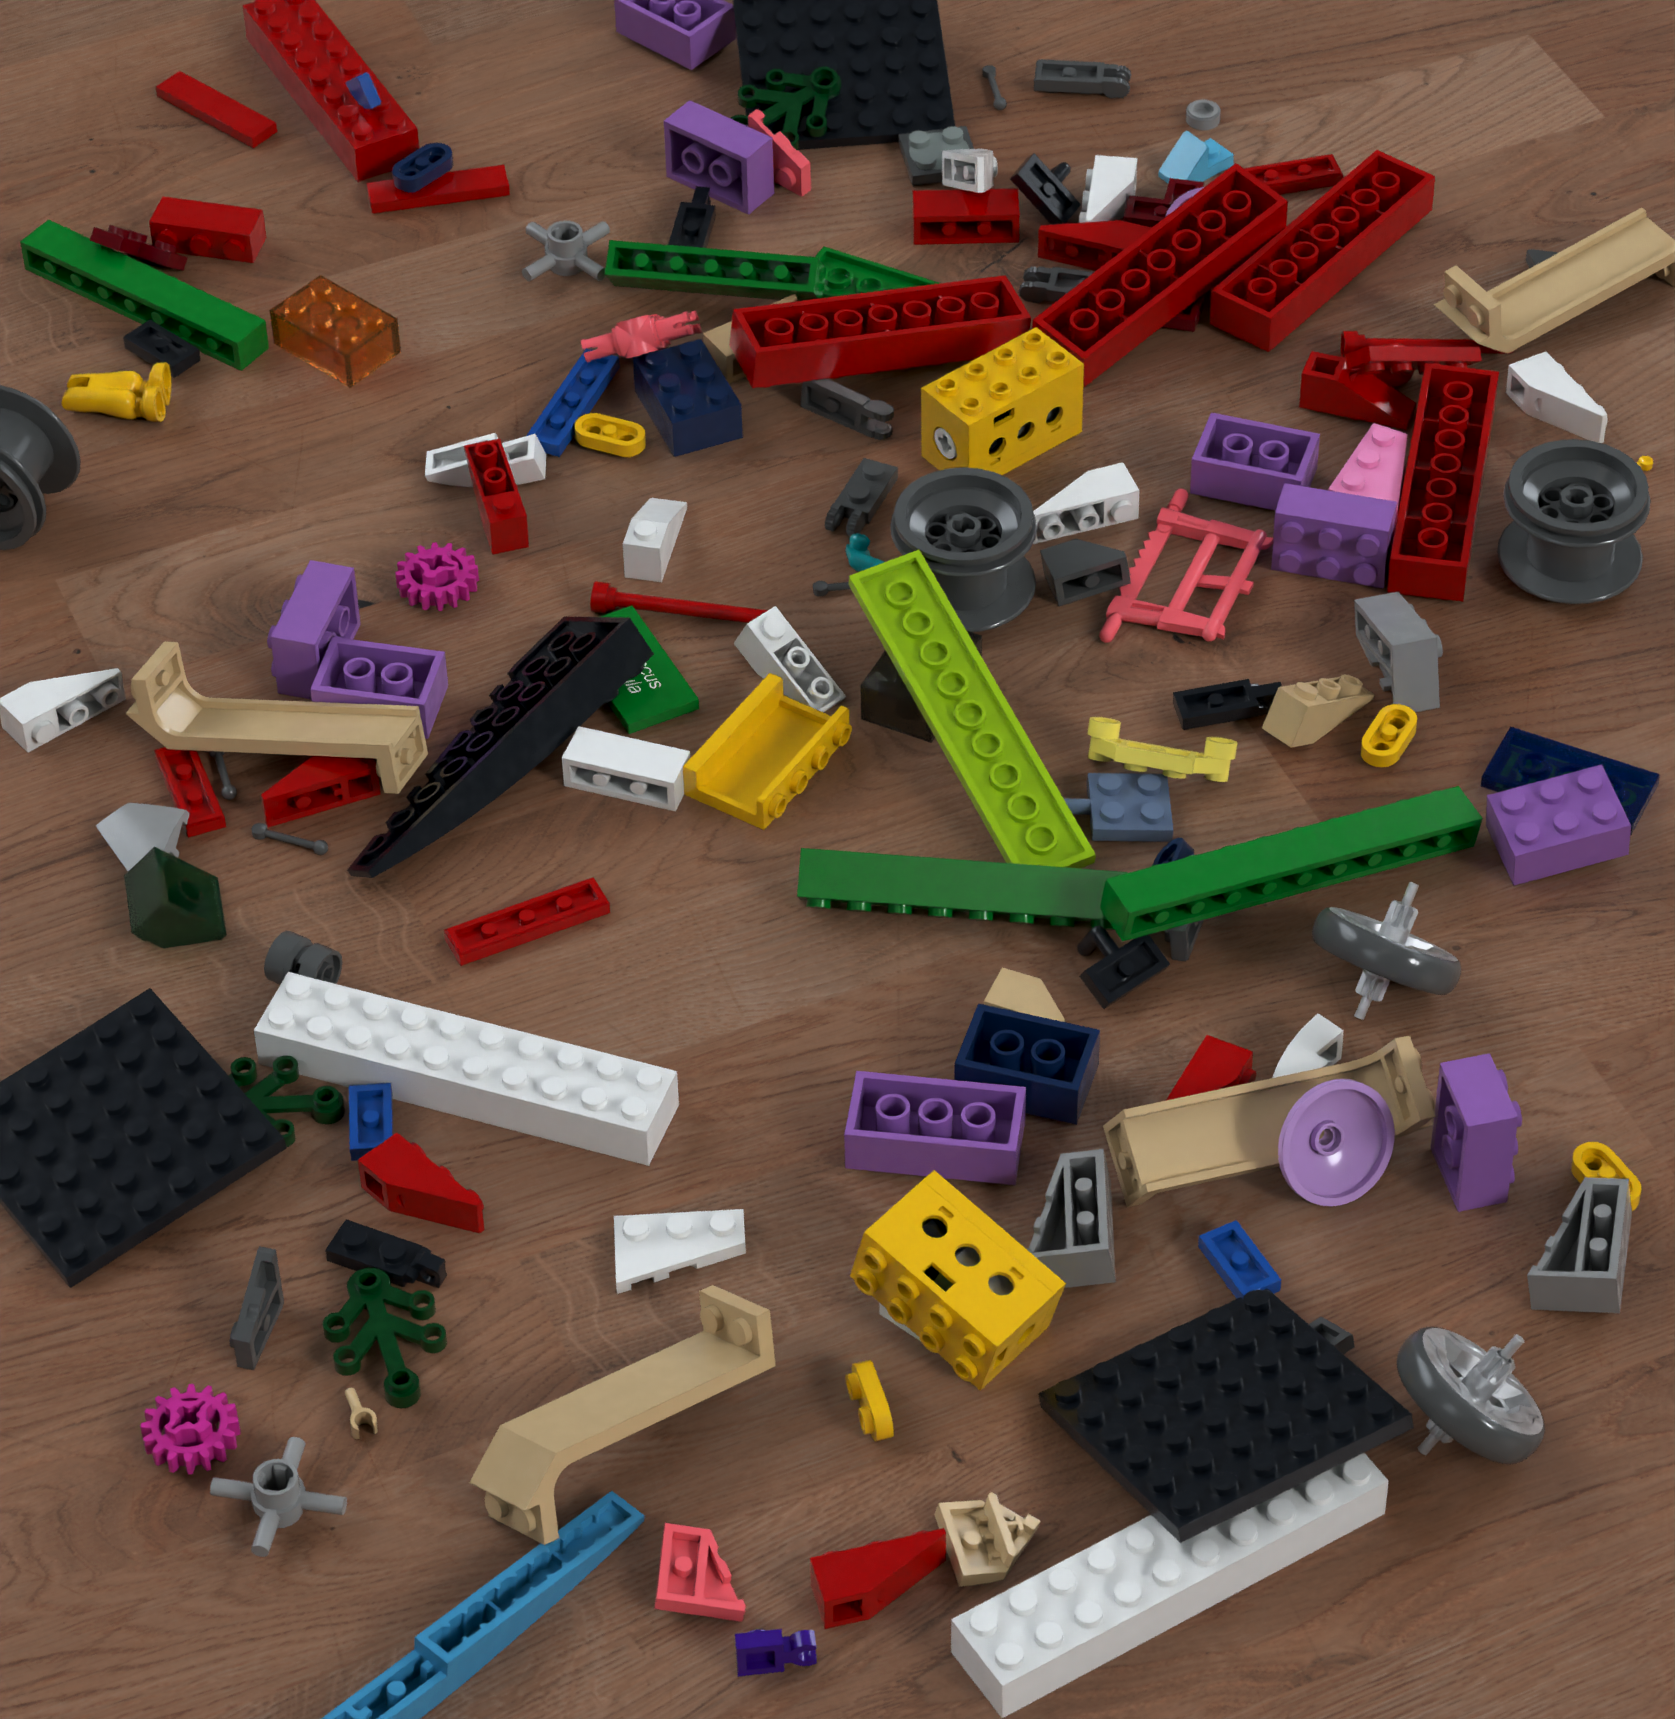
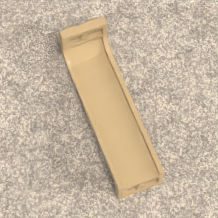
M1640 208L1487 292L1455 265L1444 271L1445 288L1443 293L1445 299L1434 305L1477 344L1509 354L1654 273L1659 278L1665 279L1675 288V240L1646 217V210Z
M163 642L131 679V693L136 701L125 714L167 749L377 759L376 773L381 778L384 793L392 794L400 793L428 755L419 706L205 697L197 693L187 681L178 642Z
M1410 1035L1395 1038L1377 1052L1354 1061L1123 1109L1104 1124L1103 1128L1126 1206L1131 1207L1143 1204L1160 1192L1279 1167V1136L1289 1111L1306 1092L1326 1081L1351 1079L1377 1091L1391 1111L1395 1130L1394 1139L1432 1126V1119L1436 1117L1434 1113V1098L1431 1091L1426 1088L1421 1072V1057L1418 1050L1413 1047ZM1324 1130L1320 1134L1319 1140L1323 1137Z
M711 1285L699 1291L701 1304L700 1319L703 1324L702 1332L500 1425L469 1482L486 1491L484 1501L489 1516L543 1545L558 1539L554 1487L560 1473L569 1464L775 1367L770 1310Z

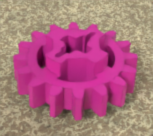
M433 542L431 549L426 550L421 545L417 546V554L407 552L405 553V561H398V571L395 572L397 588H399L400 597H408L409 605L411 606L420 602L422 603V610H427L431 605L436 606L438 611H442L444 604H449L451 607L456 608L458 599L468 601L470 600L469 592L477 591V581H479L478 565H475V557L473 555L466 556V549L463 547L454 551L452 543H448L442 548L438 547L436 542Z
M189 1384L186 1393L181 1394L179 1390L173 1387L170 1389L171 1398L166 1400L161 1396H157L155 1398L157 1409H145L146 1422L141 1423L146 1454H153L154 1464L157 1466L168 1461L169 1472L171 1473L178 1470L180 1466H185L187 1474L190 1475L193 1474L196 1465H202L206 1471L211 1470L210 1461L215 1458L218 1461L225 1462L227 1460L225 1449L233 1450L237 1448L236 1436L241 1434L236 1406L234 1403L228 1404L227 1394L224 1392L214 1397L212 1386L207 1385L202 1392H196L194 1384ZM219 1422L220 1425H219V1428H218V1430H217L216 1424Z

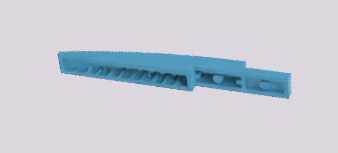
M610 1491L559 1529L558 1539L546 1545L539 1544L415 1636L413 1651L321 1719H421L468 1681L577 1586L644 1522L645 1515L615 1492Z

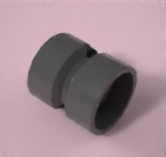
M284 931L274 940L269 948L265 959L264 972L268 980L281 985L288 972L337 984L342 970V955L338 951L320 943L313 944L310 939L297 933Z

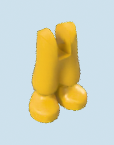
M157 362L152 366L147 381L143 380L135 371L73 374L68 379L67 390L63 394L61 401L62 407L67 411L98 412L128 420L143 417L151 422H162L166 415L165 406L170 404L171 370L168 363Z

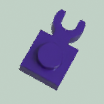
M755 1629L748 1633L735 1634L738 1677L785 1672L784 1664L793 1663L798 1666L816 1664L814 1630H801L786 1637H782L781 1629Z

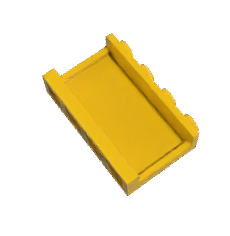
M769 673L683 766L684 795L765 830L775 818H779L784 813L787 804L793 797L805 790L811 777L818 770L825 768L830 756L838 747H842L847 743L852 731V726L849 724V708L841 705L830 716L783 695V678Z

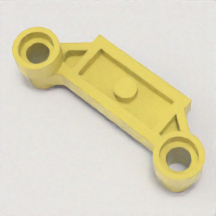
M1090 717L1087 733L1091 736L1088 753L1089 759L1102 762H1110L1114 759L1116 762L1124 763L1123 768L1137 772H1146L1147 767L1162 769V775L1171 778L1183 779L1186 778V774L1198 773L1205 774L1204 778L1211 781H1228L1230 763L1236 757L1237 741L1221 737H1207L1204 753L1120 739V721L1105 717Z

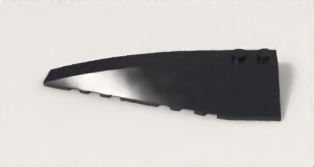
M564 616L513 665L507 673L511 679L505 687L503 684L496 686L489 695L493 701L491 705L474 713L469 719L473 727L456 735L425 773L429 779L423 788L415 786L406 797L410 802L409 806L399 812H394L385 822L389 829L387 833L379 834L372 838L347 869L349 874L356 877L374 878L435 842L498 798L549 756L603 704L612 701L619 694L618 689L628 679L639 675L644 669L643 664L654 655L631 618Z

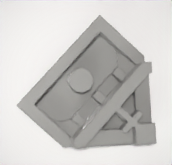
M127 803L99 822L96 827L129 874L136 881H139L169 855L173 859L178 858L180 852L176 849L181 826L187 825L190 813L187 810L173 807Z

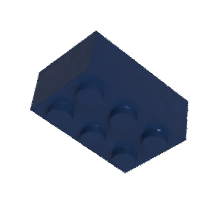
M701 339L633 357L635 392L674 457L743 438L741 403Z
M978 1003L954 1063V1080L1026 1087L1025 1113L1077 1125L1099 1065L1100 1030Z

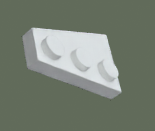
M744 1210L614 1216L617 1294L632 1290L631 1284L649 1278H652L653 1282L669 1278V1272L680 1268L692 1266L698 1269L746 1254Z

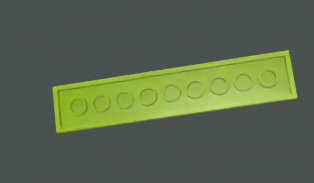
M913 551L850 575L849 587L1005 862L1068 868H1083L1095 863L1096 854L921 551Z

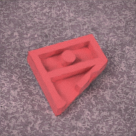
M755 110L748 115V127L773 139L774 182L801 197L811 191L810 162L799 150H796L791 145L790 141L781 131L774 135L763 124L765 115L760 110Z
M665 1523L662 1534L654 1609L743 1622L746 1605L743 1599L738 1600L730 1583L732 1575L726 1562L718 1555V1545L711 1530Z

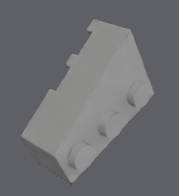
M1399 592L1355 599L1356 636L1371 667H1380L1385 678H1381L1379 684L1383 691L1391 690L1393 695L1392 704L1408 706L1415 712L1440 708L1438 658L1442 657L1443 648L1439 635L1431 631L1426 620L1420 618L1415 612L1413 605L1408 604Z
M1104 1149L1062 1153L1045 1194L1046 1203L1042 1214L1036 1218L1034 1223V1235L1027 1250L1066 1283L1065 1288L1116 1282L1112 1193Z
M1591 1177L1583 1179L1562 1215V1224L1554 1237L1550 1236L1547 1240L1542 1258L1537 1266L1533 1265L1527 1274L1531 1310L1620 1313L1632 1218L1629 1179Z

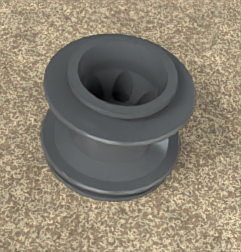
M0 385V550H9L24 545L42 529L46 520V504L43 494L57 493L69 488L79 475L81 459L73 436L51 409L26 393Z
M1568 439L1547 442L1524 453L1514 463L1504 487L1503 498L1505 507L1513 519L1504 529L1498 542L1497 554L1499 564L1504 573L1524 591L1557 603L1588 604L1604 601L1629 588L1637 579L1642 569L1643 561L1641 546L1634 533L1645 523L1650 512L1651 503L1647 478L1641 467L1622 451L1606 444L1588 440Z
M966 467L948 468L920 477L900 494L896 501L890 524L892 540L902 555L916 550L921 551L967 633L981 632L1004 625L1019 616L1029 606L1035 593L1036 580L1034 570L1024 555L1030 550L1035 541L1037 524L1032 503L1018 484L1005 476L988 470Z

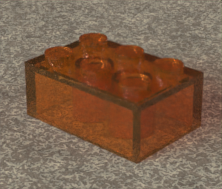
M322 275L269 310L275 345L349 388L401 353L398 319Z

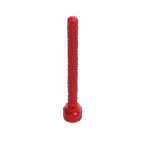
M1342 331L1340 342L1341 357L1344 358L1345 354L1368 346H1383L1392 342L1400 343L1404 346L1480 347L1481 354H1506L1477 344L1473 339L1365 338V335L1358 334V331Z
M594 581L590 601L591 612L607 613L608 610H615L616 607L626 608L633 605L637 610L749 623L768 611L618 592V588L611 587L610 583Z

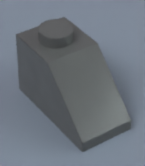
M1073 539L1040 550L1044 576L1058 606L1131 583L1127 557L1124 551L1079 539Z

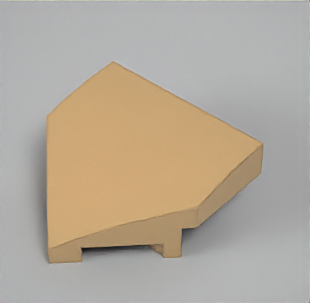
M993 1492L989 1493L986 1502L973 1500L938 1503L934 1514L939 1529H945L946 1550L959 1587L1004 1580L1036 1532L1041 1521L1030 1514L1023 1518L999 1503L998 1495Z

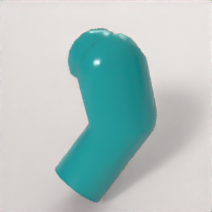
M854 533L850 536V543L846 545L845 552L850 567L855 571L860 572L885 562L870 555V551L867 549L870 545V539L866 535Z

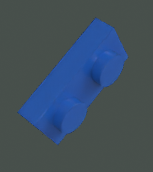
M391 1083L349 1086L351 1161H355L393 1135V1095Z
M1237 1220L1199 1235V1249L1236 1299L1240 1297L1243 1299L1246 1293L1253 1290L1268 1289L1273 1294L1281 1290L1280 1277Z

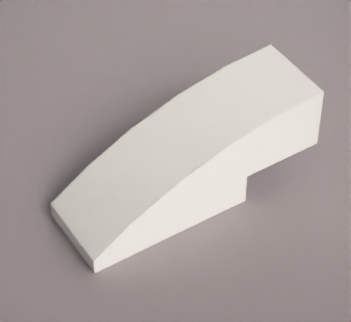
M496 433L427 451L425 467L427 481L445 485L473 487L464 446L499 439ZM536 434L502 443L516 485L545 479L547 455Z
M1320 1014L1315 1015L1287 1046L1272 1078L1334 1065L1342 1056L1344 1030Z

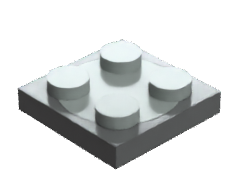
M951 126L939 130L899 134V146L912 186L942 182V150L974 149L967 126Z

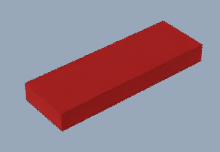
M1333 154L1244 168L1279 195L1331 187L1343 179V173Z
M166 747L154 750L156 762L175 808L184 809L190 813L187 825H183L187 837L225 828V816L198 752L195 750H172Z

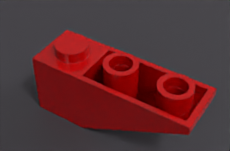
M1311 351L1302 371L1300 408L1386 425L1388 427L1407 429L1415 410L1416 402L1374 375H1364L1362 369H1347L1346 358Z
M495 439L465 445L464 452L483 529L492 555L528 548L527 514L501 440Z
M398 1132L358 1159L361 1188L387 1210L475 1233L484 1231L482 1211L484 1205L479 1195L472 1189L466 1190L455 1181L453 1175L446 1167L442 1165L437 1166L426 1156L423 1149L417 1143L408 1142Z
M945 1529L918 1531L910 1536L888 1541H873L865 1546L843 1551H828L820 1556L811 1557V1587L824 1628L829 1629L871 1619L946 1561Z

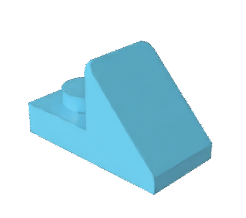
M1185 131L1159 169L1158 177L1169 183L1170 178L1203 182L1230 168L1234 162V154L1211 138L1203 142L1189 131Z

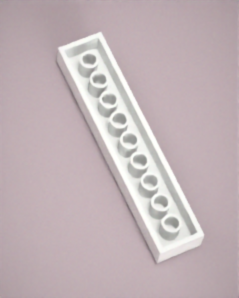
M291 972L286 974L254 1029L258 1061L261 1065L273 1068V1062L278 1057L292 1056L298 1062L299 1075L345 1087L391 1083L392 1095L395 1100L648 1166L679 1106L677 1071Z
M1362 1453L1182 1543L1150 1515L951 1619V1653L1000 1717L1004 1718L1385 1514L1389 1480L1369 1457Z

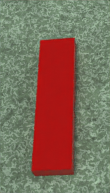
M182 71L175 73L156 86L157 97L252 148H255L277 133L275 121Z
M504 165L447 172L413 193H408L395 187L393 179L366 183L371 212L373 214L510 195Z
M594 877L444 929V937L459 965L463 966L609 914L610 903Z

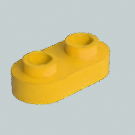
M588 413L579 417L574 425L577 443L589 449L630 458L640 454L646 447L645 430L640 424L599 413Z
M1391 704L1383 707L1362 737V759L1375 767H1388L1395 764L1416 733L1417 715L1415 711L1402 704Z
M1586 1142L1574 1150L1571 1171L1580 1184L1585 1177L1629 1179L1632 1211L1638 1207L1642 1189L1641 1183L1611 1148L1599 1142Z
M866 1360L853 1363L852 1373L846 1374L845 1379L850 1399L852 1401L859 1400L861 1408H858V1417L863 1434L871 1433L874 1441L892 1438L894 1436V1428L890 1408L872 1361Z

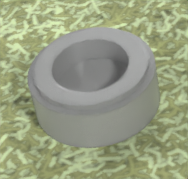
M1196 100L1186 108V123L1196 130L1213 129L1220 123V107L1210 100Z

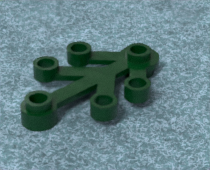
M819 67L810 76L785 73L781 69H772L766 74V87L768 90L758 89L753 85H743L739 88L738 103L741 107L753 108L758 103L773 105L762 112L765 115L763 119L765 126L786 115L784 128L781 132L787 139L793 140L791 145L797 150L799 147L797 131L802 106L814 99L813 113L806 120V131L813 137L823 136L827 131L825 115L828 99L834 98L840 93L841 79L836 71L829 67ZM773 79H779V80H781V81H779V82H773V81H771V80H773ZM786 86L801 88L796 93L781 92ZM745 95H751V96H753V97H751V98H745V97H743V96H745ZM735 115L730 118L748 126V116ZM818 123L821 124V126L815 127L812 126V124Z
M281 1056L273 1062V1072L244 1094L279 1133L287 1132L282 1136L286 1146L289 1147L296 1139L293 1123L286 1119L275 1120L267 1113L311 1112V1116L316 1122L328 1125L342 1119L345 1107L342 1094L332 1086H321L314 1091L313 1095L270 1096L285 1084L295 1082L299 1077L297 1060L292 1056ZM240 1057L231 1064V1074L228 1076L238 1087L250 1085L257 1079L256 1064L251 1058ZM242 1070H249L248 1072L240 1073Z
M360 1269L348 1279L347 1292L350 1298L339 1312L331 1313L323 1320L325 1338L330 1342L339 1343L345 1341L350 1336L351 1324L364 1309H367L370 1317L350 1345L341 1346L334 1352L335 1370L343 1376L356 1374L361 1368V1360L377 1340L388 1372V1376L384 1380L386 1401L395 1408L411 1407L418 1402L421 1396L419 1378L414 1372L405 1367L395 1335L420 1345L428 1353H438L444 1350L447 1345L446 1330L438 1323L420 1326L387 1312L384 1303L410 1311V1315L414 1319L423 1321L430 1319L435 1314V1298L431 1292L426 1290H419L410 1294L391 1286L389 1276L380 1269ZM418 1304H428L425 1307H417ZM334 1326H342V1328L337 1330L331 1329ZM431 1336H437V1337H439V1338L436 1339V1340H428V1339H427V1338H429V1337H431ZM347 1358L353 1359V1361L348 1363L341 1362Z

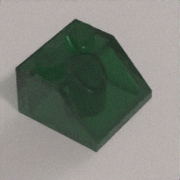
M155 846L124 875L131 932L139 939L149 941L165 949L222 940L227 935L218 877Z

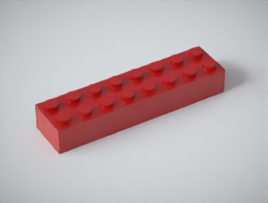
M256 0L242 6L247 40L357 182L392 171L396 163L419 149L418 128L316 0ZM366 72L369 73L380 97L381 105L372 109L362 107L352 96L345 82Z
M1376 150L1211 290L1210 324L1264 351L1270 352L1432 211L1435 176Z
M1235 163L1033 319V328L1037 327L1084 363L1083 387H1086L1281 232L1287 224L1288 201Z
M1003 275L733 309L729 345L751 387L767 388L789 383H803L805 381L828 378L836 379L843 376L873 374L875 372L897 369L905 370L912 367L941 365L958 361H973L1029 331L1031 316L1007 276Z
M1425 363L1390 556L1388 593L1399 592L1403 595L1464 601L1496 405L1499 371Z

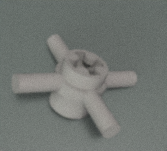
M566 220L552 224L548 230L535 222H530L527 225L526 233L545 245V256L522 269V275L527 281H532L548 270L560 276H572L583 270L598 281H602L606 277L604 275L605 268L587 257V247L610 233V228L606 222L601 221L585 232H582V227L578 223Z
M290 1437L288 1439L282 1459H271L259 1465L253 1473V1483L215 1477L212 1479L210 1486L211 1495L252 1502L255 1513L261 1519L251 1547L252 1553L257 1556L265 1557L269 1554L277 1528L293 1525L300 1519L303 1509L338 1515L345 1514L347 1507L346 1497L305 1490L303 1481L299 1478L297 1472L306 1445L305 1441L301 1438Z

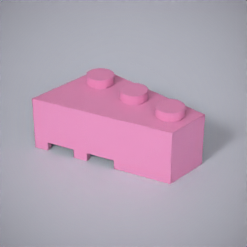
M1373 423L1328 490L1397 502L1396 528L1402 493L1408 434Z

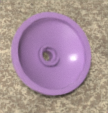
M1351 1079L1326 1081L1306 1092L1289 1111L1279 1136V1165L1283 1177L1290 1188L1305 1200L1321 1206L1347 1204L1367 1193L1383 1175L1393 1151L1395 1130L1393 1117L1387 1103L1373 1088ZM1324 1130V1135H1323V1137L1319 1140L1320 1134H1321L1322 1131Z

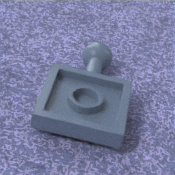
M1088 773L1086 784L1088 799L1064 798L1072 814L1090 815L1092 841H1172L1174 830L1168 778L1162 774Z

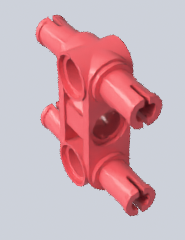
M694 310L690 313L685 311L666 318L654 314L618 322L615 328H612L611 333L581 339L582 349L598 347L596 350L583 353L585 360L588 363L610 355H619V357L623 356L628 359L666 349L671 344V340L702 333L700 323L685 325L686 323L699 320L698 314Z

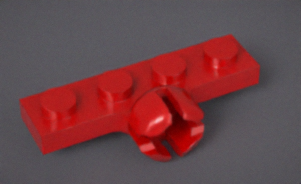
M1396 342L1383 346H1368L1345 354L1347 369H1362L1364 375L1372 374L1391 387L1406 384L1412 378L1415 370H1418V373L1423 375L1425 363L1468 368L1467 366L1482 361L1480 347L1404 346Z

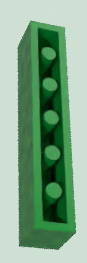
M609 240L604 275L614 286L772 300H782L795 294L797 301L823 298L826 268L818 257Z

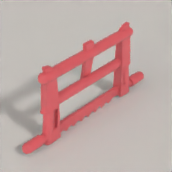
M1179 488L1175 491L1167 508H1161L1157 517L1156 530L1148 532L1149 540L1143 541L1145 549L1138 550L1140 558L1134 559L1135 567L1129 568L1131 583L1119 587L1121 595H1116L1109 604L1106 612L1107 619L1099 634L1100 640L1104 643L1111 642L1118 632L1122 621L1156 626L1157 630L1200 636L1207 642L1214 641L1216 637L1224 640L1225 627L1223 624L1239 593L1250 594L1254 582L1246 579L1261 550L1272 546L1273 538L1267 537L1266 532L1262 529L1251 531L1214 519L1207 521L1181 513L1189 498L1187 490ZM1170 534L1202 541L1168 607L1136 600ZM1218 544L1245 549L1231 577L1203 575ZM1195 587L1223 590L1209 618L1183 611Z

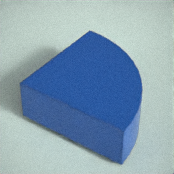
M366 72L345 82L352 96L362 107L372 109L381 105L380 97L369 73Z

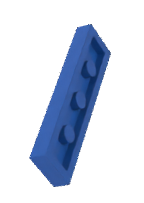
M585 349V351H584L583 353L589 352V351H593V350ZM582 353L526 436L536 434L546 454L560 457L575 435L574 425L576 420L582 415L590 413L619 370L618 356L610 355L587 363Z

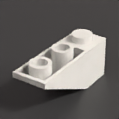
M1095 155L1094 168L1087 169L1086 190L1083 191L1082 212H1080L1079 223L1114 221L1124 217L1129 195L1135 196L1137 158Z
M1547 352L1509 365L1506 394L1525 414L1587 440L1604 443L1605 429L1608 423L1604 408L1598 405L1585 392L1584 388L1570 377L1563 366L1557 363Z
M1124 463L1087 471L1034 510L1037 531L1033 544L1139 519L1140 490Z
M776 606L747 623L733 643L754 671L763 679L769 673L783 678V693L795 701L824 713L846 698V695Z
M116 668L29 682L0 698L2 728L21 747L30 752L126 700L121 671Z

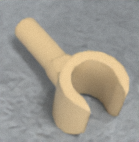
M348 1388L345 1391V1395L352 1410L350 1417L352 1437L360 1439L358 1429L360 1424H369L373 1428V1433L376 1434L378 1432L376 1414L369 1408H363L356 1390Z

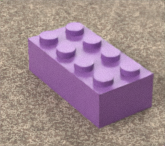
M856 1071L844 1134L845 1168L927 1176L935 1170L943 1178L1016 1185L1025 1126L1026 1087Z

